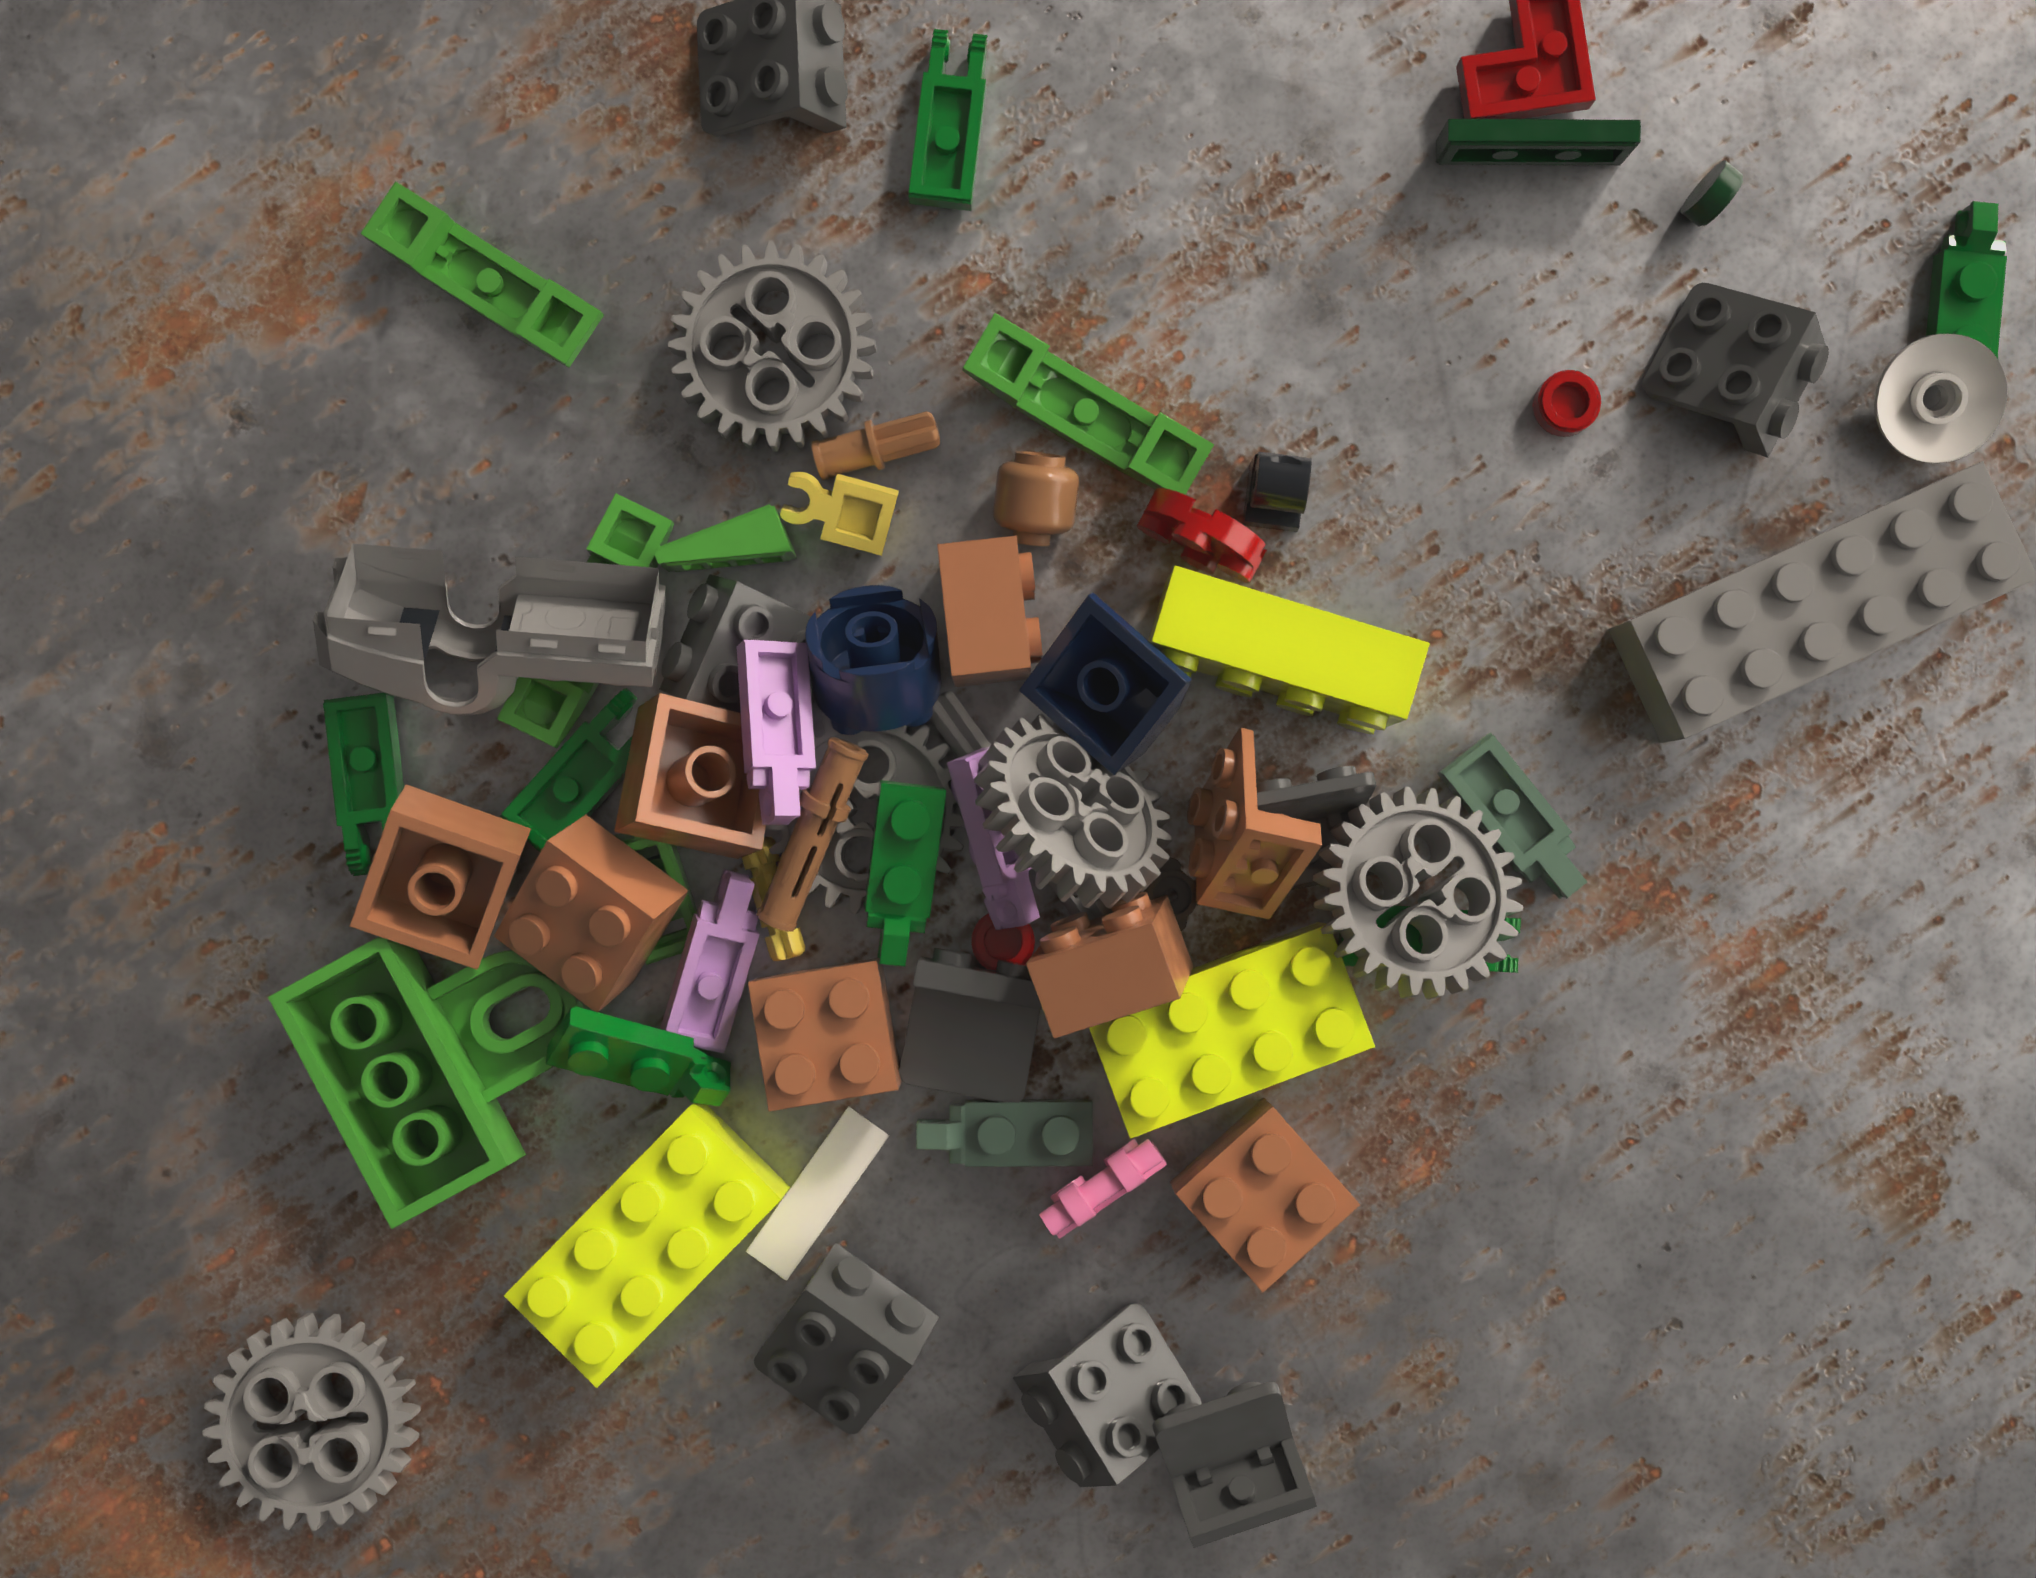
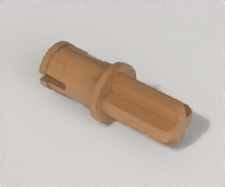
M925 411L874 425L872 420L865 421V428L823 440L811 441L818 473L822 481H825L830 477L837 476V473L844 474L876 465L878 471L883 470L887 461L937 448L940 445V435L934 416L931 412Z

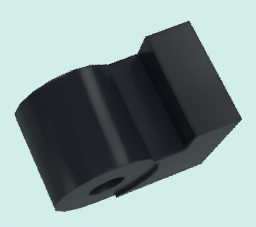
M1267 452L1255 454L1249 465L1242 524L1244 526L1298 532L1301 514L1305 512L1308 498L1312 458Z

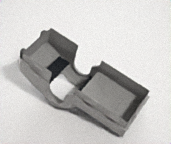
M353 543L348 557L335 558L332 566L334 585L324 612L316 611L313 617L319 665L363 686L395 697L421 703L434 711L456 716L483 714L501 706L514 692L517 677L547 679L550 681L564 680L602 683L614 686L652 687L653 679L657 672L663 636L666 585H659V568L515 557L516 574L498 588V616L489 623L476 625L459 619L451 611L448 602L442 551ZM436 649L449 657L466 661H482L477 667L478 693L473 699L456 700L433 693L428 688L424 668L428 650Z

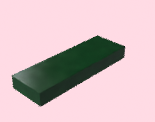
M1448 119L1436 139V163H1439V165L1620 166L1641 142V120Z

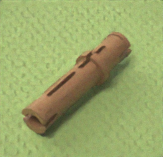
M829 738L827 742L828 747L810 789L802 790L799 797L800 806L802 807L800 817L797 819L785 850L780 857L778 867L763 903L757 910L756 916H759L758 919L776 929L783 931H794L796 929V922L815 877L819 872L820 865L838 822H846L851 811L850 806L846 803L869 753H866V750L843 739Z

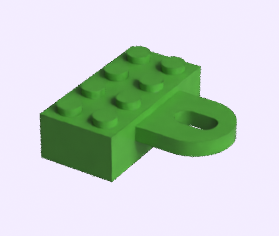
M382 937L373 939L268 997L391 1229L527 1155L497 1098L553 1068V1066L546 1065L547 1046L569 1009L574 1006L583 1008V1003L512 950L491 954L482 958L478 970L466 967L435 984L417 949ZM529 986L537 987L545 992L549 999L550 1009L542 1022L513 1038H502L491 1029L489 1016L496 1004Z

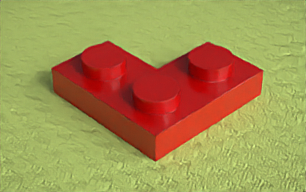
M1509 0L1516 49L1462 56L1456 65L1464 119H1526L1588 110L1596 101L1580 0Z

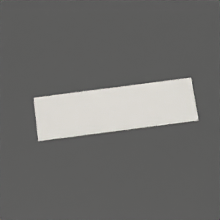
M848 1106L745 1252L787 1281L890 1135Z

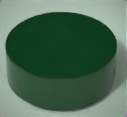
M1726 160L1720 162L1690 193L1681 208V213L1698 227L1709 224L1737 194L1743 183V174Z

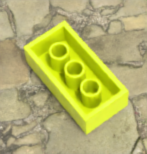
M1174 566L1165 583L1148 639L1151 644L1190 678L1192 673H1196V671L1218 677L1215 684L1216 688L1244 697H1252L1253 692H1259V690L1278 696L1276 706L1302 715L1313 716L1314 711H1322V709L1339 714L1338 725L1372 735L1375 729L1384 731L1388 726L1407 720L1430 643L1179 566Z
M1313 923L1195 967L1191 971L1180 999L1089 1028L1130 1139L1375 1047L1342 957L1336 958L1334 955L1338 947L1333 934H1322L1320 930L1326 923Z
M693 1103L511 1287L504 1297L598 1388L782 1200L790 1186L708 1105Z

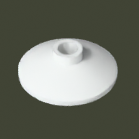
M1936 334L1914 341L1893 357L1879 379L1874 406L1876 421L1882 435L1899 453L1921 462H1951L1971 454L1992 436L2005 412L2008 390L2003 367L1989 348L1967 336ZM1935 385L1940 390L1941 397L1935 407L1927 409L1923 403V395L1929 387Z

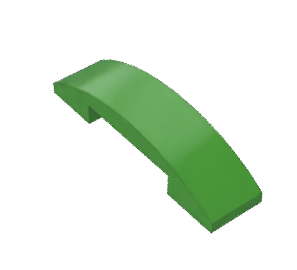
M396 181L360 233L377 247L465 306L570 368L604 316L600 310L553 280H545L455 223L447 213Z
M994 313L962 371L1030 419L1109 466L1154 489L1166 488L1186 495L1214 446L1213 443L1161 412L1155 416L1048 351L1050 345Z
M615 493L586 548L590 553L587 562L657 568L659 564L653 551H656V547L667 544L674 522ZM518 677L514 692L506 700L497 719L557 749L579 718L599 683L564 680L550 681L547 679Z

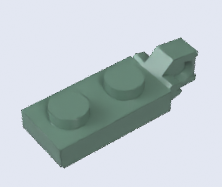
M1491 732L1483 736L1437 773L1451 792L1461 798V804L1469 814L1477 810L1483 812L1479 826L1484 833L1496 829L1501 831V835L1494 845L1500 853L1513 852L1515 858L1509 864L1516 873L1520 872L1529 883H1532L1540 876L1559 899L1562 897L1567 899L1587 883L1586 879L1566 856L1576 848L1569 837L1572 831Z
M971 1099L965 1100V1104H949V1119H917L916 1149L949 1150V1163L965 1164V1167L1093 1166V1102L1089 1099H1022L1020 1102Z

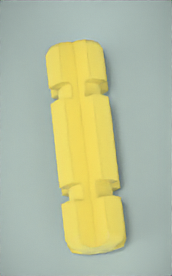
M764 837L762 850L742 857L745 870L751 869L753 878L750 880L755 884L752 896L756 910L763 903L777 869L776 862L780 861L779 854H771L769 850L776 843L772 837ZM760 920L761 927H767L769 936L765 937L769 956L773 961H783L800 956L805 952V944L800 927L794 931H783L771 927Z

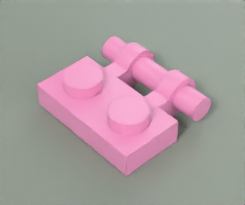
M1135 1138L1103 1159L1107 1167L1087 1181L1080 1175L1052 1194L1050 1198L1054 1204L1039 1214L1053 1236L1057 1235L1059 1239L1165 1167L1167 1161L1154 1142H1150L1147 1139L1139 1145Z

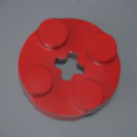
M1156 488L1137 524V528L1162 543L1170 544L1173 540L1185 547L1180 557L1190 565L1206 573L1214 574L1218 567L1227 575L1244 583H1250L1267 551L1264 549L1266 545L1264 541L1249 528L1217 509L1211 515L1202 510L1192 508L1196 499L1166 488Z

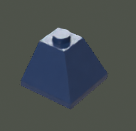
M1091 593L1080 605L1019 691L1109 772L1116 775L1141 757L1180 709L1192 679L1096 594Z

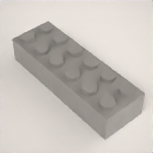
M1984 461L1608 630L1660 742L1665 743L1686 739L2036 580V572Z

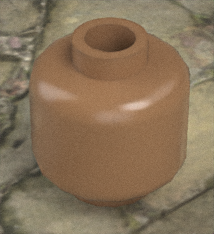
M1015 451L1014 461L1005 462L998 468L993 518L1001 527L1013 530V536L1017 535L1018 544L1050 546L1051 535L1063 534L1073 528L1078 498L1079 476L1073 469L1065 466V456L1042 452Z

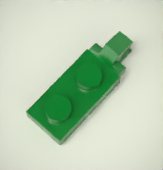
M1972 201L1969 206L1956 212L1954 235L1944 237L1941 252L1933 256L1926 337L1936 334L1967 336L1984 344L1998 359L2007 256H2004L2006 243L2003 240H1995L1998 233L1999 204Z
M880 780L864 909L867 912L866 927L880 929L877 953L879 964L905 967L910 932L925 934L927 918H930L943 821L946 789L944 787Z
M577 1006L569 1009L547 1046L546 1065L573 1071L583 1076H592L635 1087L645 1092L670 1095L672 1098H683L686 1096L691 1103L720 1106L731 1089V1062L708 1056L694 1048V1038Z

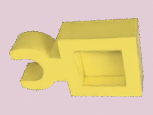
M792 472L790 474L787 485L803 489L808 494L810 502L801 508L783 504L780 517L784 521L796 525L806 524L813 519L824 521L821 540L882 556L899 490L837 473L833 491L822 488L820 482L808 473Z

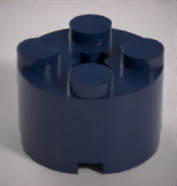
M869 585L848 589L829 599L830 608L818 618H816V611L808 620L805 632L814 697L820 710L830 719L834 730L844 735H855L862 731L877 732L903 726L916 727L930 720L933 715V705L940 695L942 681L937 621L927 603L919 598V606L903 599V592L898 588L884 585Z

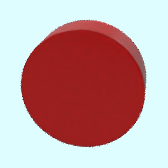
M1564 370L1550 376L1537 389L1533 399V412L1538 424L1546 432L1559 437L1574 436L1585 430L1595 421L1601 408V395L1596 383L1586 374L1575 370Z
M987 913L976 924L972 933L971 945L979 963L986 969L996 971L998 960L1026 964L1034 951L1035 936L1030 923L1024 926L996 930L989 913Z

